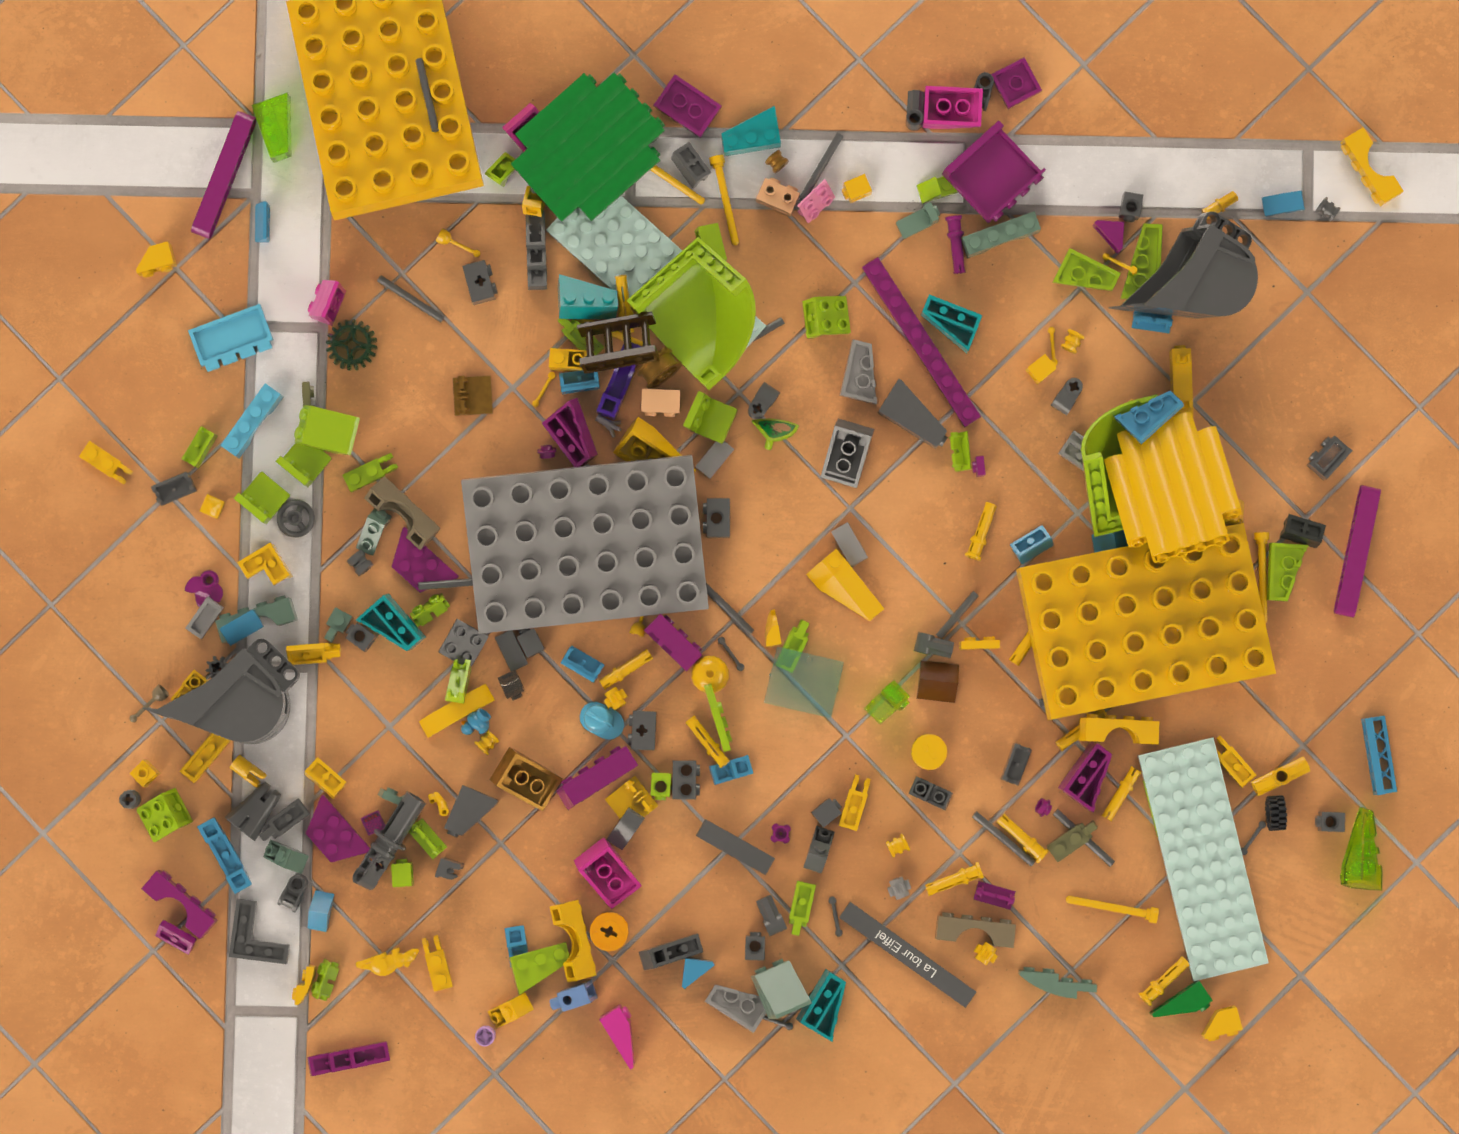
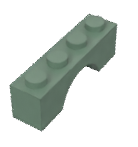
M1034 211L962 237V245L968 259L1001 244L1035 235L1040 232L1041 227Z
M285 595L274 598L275 602L269 604L267 601L256 604L257 608L253 609L258 617H268L278 626L298 620L292 599L286 598ZM249 607L237 610L238 614L232 616L230 613L220 615V619L215 621L222 643L228 642L219 628L249 612Z

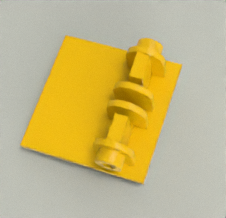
M636 776L632 777L605 799L620 819L628 808L645 817L659 806Z

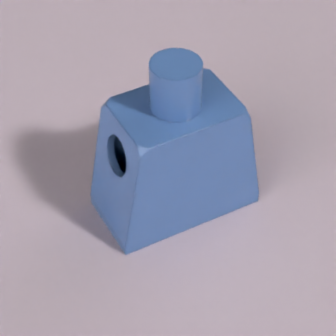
M592 980L558 992L557 997L549 1001L552 1010L561 1008L565 1012L589 1004L596 1000L598 996Z

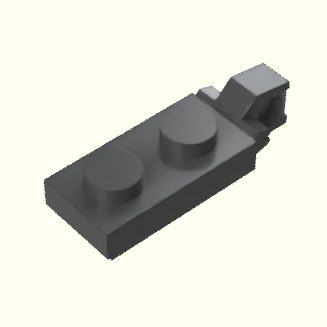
M298 798L268 820V823L264 825L267 829L259 834L263 841H266L271 836L276 839L307 817L310 812Z

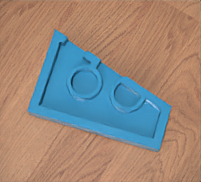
M1168 391L1149 400L1148 403L1142 406H1136L1131 408V411L1114 417L1119 424L1142 444L1184 407V403L1171 391Z

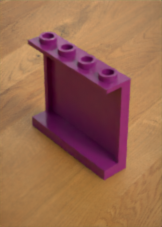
M999 120L949 164L942 173L946 180L988 224L992 220L995 222L1004 215L1002 211L1005 208L1011 209L1017 203L1015 199L1020 195L1024 197L1031 190L1029 187L1033 183L1037 185L1044 178L1042 175L1046 170L1045 168L1040 170L1002 130L1004 125Z

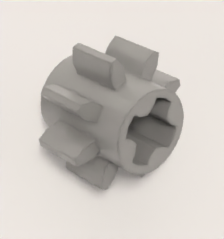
M901 876L889 881L890 887H887L890 897L895 896L896 900L910 895L908 890L912 888L908 879L904 880Z

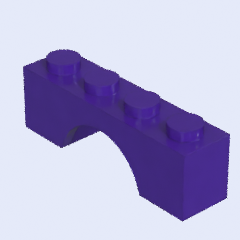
M631 342L632 349L642 347ZM637 365L614 369L610 382L596 410L598 414L613 420L616 419Z

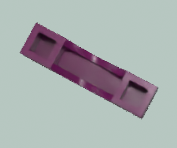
M160 870L156 871L141 889L155 901L166 897L179 900L187 912L185 927L199 939L203 938L218 921L215 918L216 914L209 908L204 909L200 905L202 902L194 895L190 897L183 885L180 883L175 884L168 872L165 870L162 872Z

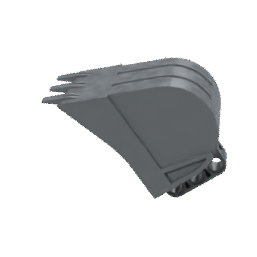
M1216 212L1200 214L1193 227L1181 230L1165 261L1158 270L1120 306L1108 308L1191 319L1228 316L1241 311L1253 298L1258 283L1255 257L1249 250L1252 242L1251 235ZM1208 216L1211 218V224L1206 222ZM1223 226L1226 227L1227 234L1222 231ZM1239 236L1242 238V243L1238 241Z
M257 639L248 649L242 648L216 676L202 686L158 709L144 707L143 709L163 717L182 721L235 742L260 744L275 737L285 726L290 713L288 690L299 680L300 673L270 642L265 639ZM260 643L267 644L266 652H258L257 648ZM279 656L281 664L275 667L271 661L273 657ZM288 670H294L295 677L292 680H287L285 677Z

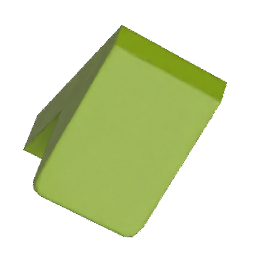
M504 152L485 172V175L504 187L508 178L515 171L511 165L515 158Z
M944 176L940 178L933 177L917 185L922 204L958 193Z

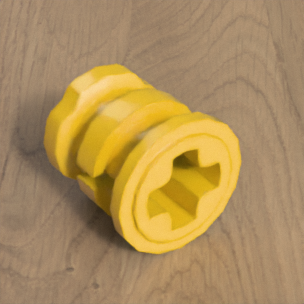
M1068 329L1067 332L1069 334L1065 336V342L1061 344V347L1070 353L1076 354V348L1081 345L1080 340H1084L1085 337L1074 330Z
M487 730L486 734L480 737L481 740L474 743L483 753L489 755L488 751L493 749L495 743L500 741Z
M900 834L898 839L895 837L893 841L886 842L893 858L898 853L902 854L904 850L910 851L903 834Z

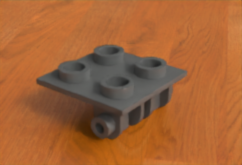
M456 619L438 652L453 661L458 659V663L462 665L466 659L471 660L472 667L489 636L484 633L479 634L477 629Z

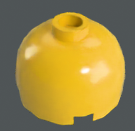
M704 656L694 663L691 670V679L699 691L706 693L704 686L711 684L714 693L726 686L729 679V670L721 658Z

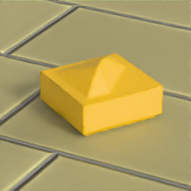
M207 494L199 511L218 519L225 502Z

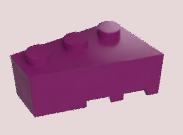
M1091 741L1058 788L1084 808L1094 813L1095 803L1100 794V787L1103 778H1105L1112 754L1098 743Z

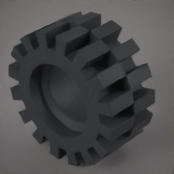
M1283 795L1266 797L1265 815L1269 831L1286 830L1287 808Z

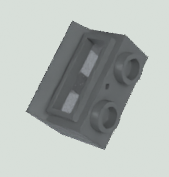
M1328 436L1321 443V450L1319 452L1315 450L1308 458L1310 462L1307 466L1323 481L1328 479L1353 451L1336 436L1331 438Z

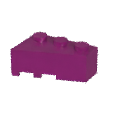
M578 398L569 400L542 422V425L574 467L584 466L598 455Z
M659 614L644 631L687 672L702 656L700 653L702 649L695 642L691 644L686 639L688 635L681 628L677 630L673 626L674 622L667 615L663 617Z

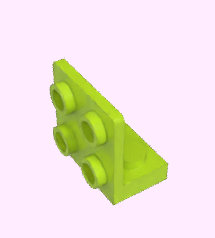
M846 296L812 297L802 301L807 339L822 335L851 333Z
M698 391L683 426L691 432L723 444L738 410Z
M295 443L284 457L279 456L275 462L308 488L332 458L323 450Z
M260 472L242 494L238 493L234 499L267 525L281 506L289 499L290 494L264 472Z
M176 788L161 793L136 809L153 842H157L175 830L193 822Z

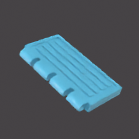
M260 304L188 330L200 365L202 367L205 366L207 372L220 368L219 360L222 361L224 366L238 361L236 355L238 353L241 359L255 355L254 347H257L260 353L272 348L270 341L274 340Z

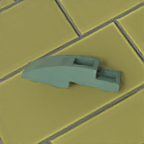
M1023 967V970H1018V974L1026 981L1054 995L1077 999V991L1097 993V984L1092 983L1091 979H1081V982H1073V978L1062 977L1061 981H1059V974L1054 973V969L1043 968V972L1035 971L1033 967Z

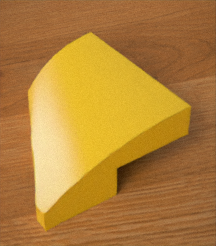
M775 609L770 610L766 621V648L782 644Z

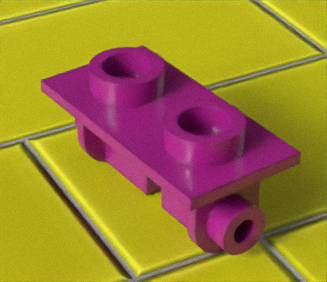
M978 881L973 900L1011 910L1016 891Z

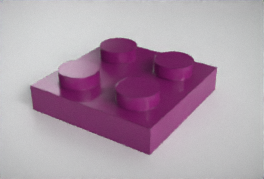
M1025 57L991 74L1007 109L1042 92Z

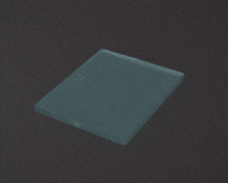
M777 647L772 670L769 674L770 678L764 703L831 718L844 662Z

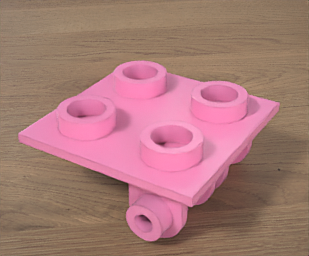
M825 179L797 205L799 208L797 212L802 217L804 216L807 223L817 218L819 213L826 206H829L835 198Z

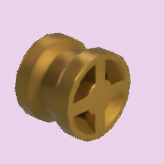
M780 150L775 151L765 161L767 165L773 168L772 171L775 174L789 162L787 158L781 155L782 152Z

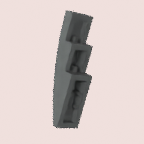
M543 211L542 217L526 214L528 290L547 289L545 211Z
M706 819L696 834L700 839L764 875L767 874L775 859Z

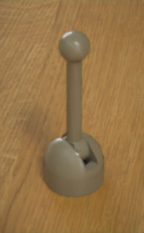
M158 684L152 691L153 698L144 708H148L154 701L165 700L169 696L167 690ZM142 707L135 715H131L129 718L130 721L133 723L136 722L137 717H139L145 711V709H143Z

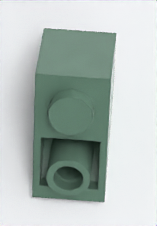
M270 839L263 857L285 869L302 874L309 856L299 850Z

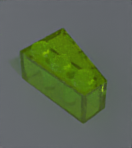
M288 92L252 105L273 163L292 157L291 97Z
M892 680L864 709L881 724L897 709L899 711L903 710L910 703L907 700L910 695L895 680Z

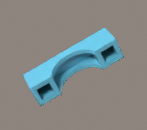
M265 383L220 446L240 459L250 445L258 427L268 415L273 413L284 396Z

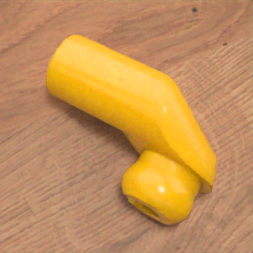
M434 792L429 794V802L431 804L437 802L439 814L441 816L448 815L447 802L440 793Z

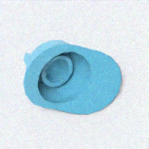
M590 702L581 710L580 722L587 731L607 740L614 739L623 732L624 720L616 710L608 709L606 705L599 702Z

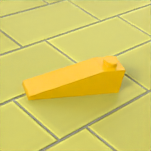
M837 549L806 574L820 591L868 621H871L884 610L880 602Z

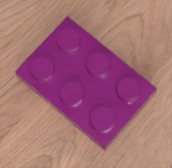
M674 74L653 105V107L699 138L702 137L722 108L716 101L676 74Z

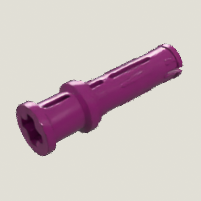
M962 215L945 217V221L948 223L947 237L951 241L954 274L966 273L961 238L964 235V231L961 230Z

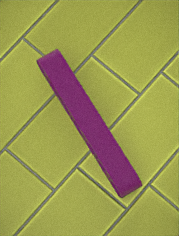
M240 111L236 113L191 228L192 233L211 239L256 126L257 117Z
M1361 485L1359 488L1334 606V614L1352 618L1355 616L1381 489Z

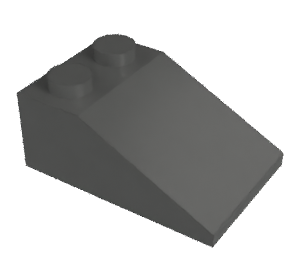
M838 418L834 426L820 478L857 488L875 429Z

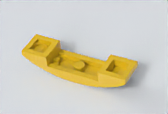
M484 684L468 692L464 704L450 702L420 720L419 723L429 738L470 713L490 704L495 699L488 686Z

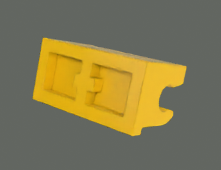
M318 757L304 771V775L333 800L347 783Z

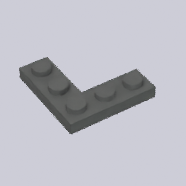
M237 899L229 957L287 964L289 944L252 940L257 901Z

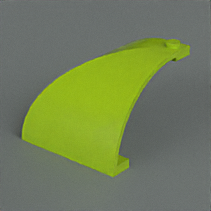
M699 237L627 300L637 314L644 311H652L656 324L649 325L650 330L665 347L672 349V354L708 390L716 385L738 362L749 343L754 328L756 314L755 299L747 279Z
M1157 394L1129 401L1109 410L1089 427L1083 437L1081 454L1094 537L1123 530L1104 459L1122 454L1117 433L1126 429L1115 420L1114 416L1122 415L1131 411V408L1148 403L1149 400L1157 397Z

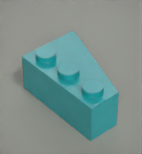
M559 274L557 286L559 319H612L617 317L618 297L616 290Z
M390 594L383 595L356 619V621L363 623L374 632L381 634L406 651L412 650L426 638Z
M825 969L809 996L812 1004L803 1007L796 1018L801 1024L833 1042L834 1029L837 1024V1016L846 981Z

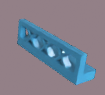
M1385 716L1361 719L1373 795L1397 792ZM1381 720L1382 728L1377 734L1374 730L1373 721ZM1378 738L1385 745L1381 753L1378 752L1376 740ZM1381 757L1388 763V767L1384 772L1380 767ZM1384 776L1390 780L1391 789L1384 790Z

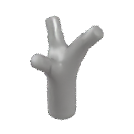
M600 414L596 417L595 421L604 425L610 431L612 438L615 437L614 430L621 431V428L616 426L620 425L621 421H611Z

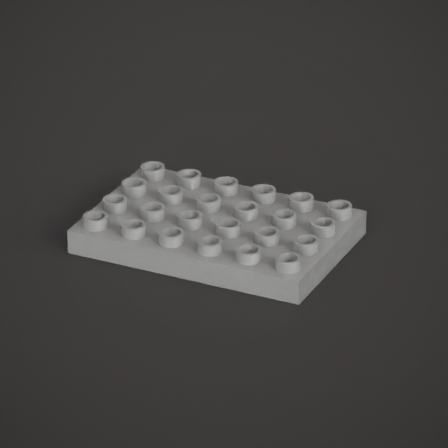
M692 455L461 480L479 634L709 609Z

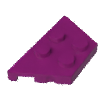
M403 527L391 567L417 591L421 593L429 590H419L418 582L455 580L459 577L429 548L424 546L419 550L406 538L408 529Z
M322 795L306 835L330 862L368 853L370 850L368 844L327 797Z

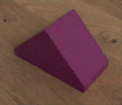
M1105 220L1094 222L1092 225L1094 229L1118 254L1123 249L1124 222Z

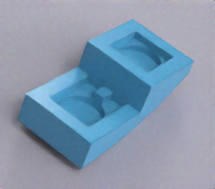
M1302 191L1262 197L1266 217L1305 210Z
M748 755L730 760L722 768L718 764L709 766L714 785L753 774Z
M524 925L505 928L509 957L528 952Z

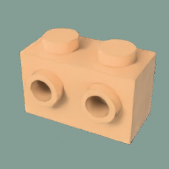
M765 178L756 197V202L791 217L800 193L793 186L787 185L785 187L781 185L780 181L775 178Z
M642 389L641 412H645V416H656V413H664V417H675L676 413L680 412V390Z

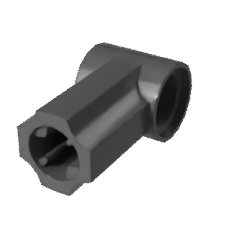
M920 90L908 91L906 126L912 131L919 130L923 124L925 92ZM911 117H917L920 121L918 123H912L909 119Z
M918 632L914 651L927 655L934 654L951 658L954 642Z
M771 895L756 901L769 936L787 929Z

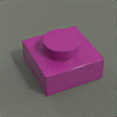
M976 456L974 458L975 461L972 462V471L976 473V477H984L986 475L984 456Z

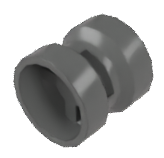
M359 550L347 560L348 564L355 568L358 576L363 575L374 565L371 560L366 559L363 550Z

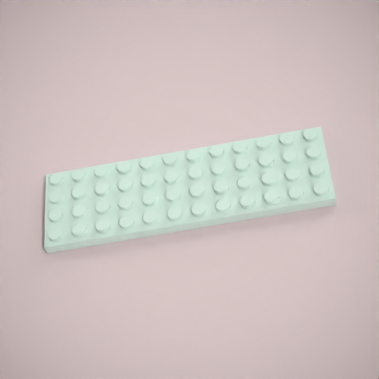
M622 196L592 222L578 208L563 222L556 218L546 229L554 239L610 289L617 291L615 276L627 275L629 298L683 251ZM756 316L753 332L746 349L766 327Z
M1214 737L1138 755L1185 952L1190 964L1192 980L1198 981L1268 964L1266 949Z

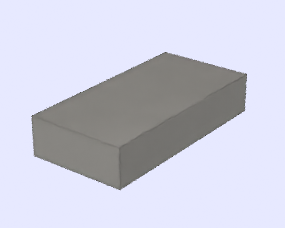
M725 441L723 444L715 442L695 467L711 479L734 451V448Z
M207 597L185 629L202 639L224 607L210 597Z

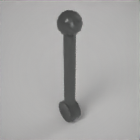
M719 637L718 643L723 645L737 665V670L742 671L744 665L739 663L725 643V638Z
M1264 821L1259 822V827L1257 828V830L1254 832V834L1247 842L1245 847L1241 848L1242 855L1247 854V849L1249 848L1251 843L1254 841V839L1259 834L1261 829L1266 827V823Z
M830 897L829 903L832 906L836 926L835 935L840 937L843 932L839 926L835 906L836 898Z
M767 1016L763 1017L764 1020L784 1026L787 1030L793 1029L792 1023L768 1019Z

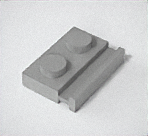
M1074 430L1058 454L1084 471L1081 454L1084 436Z

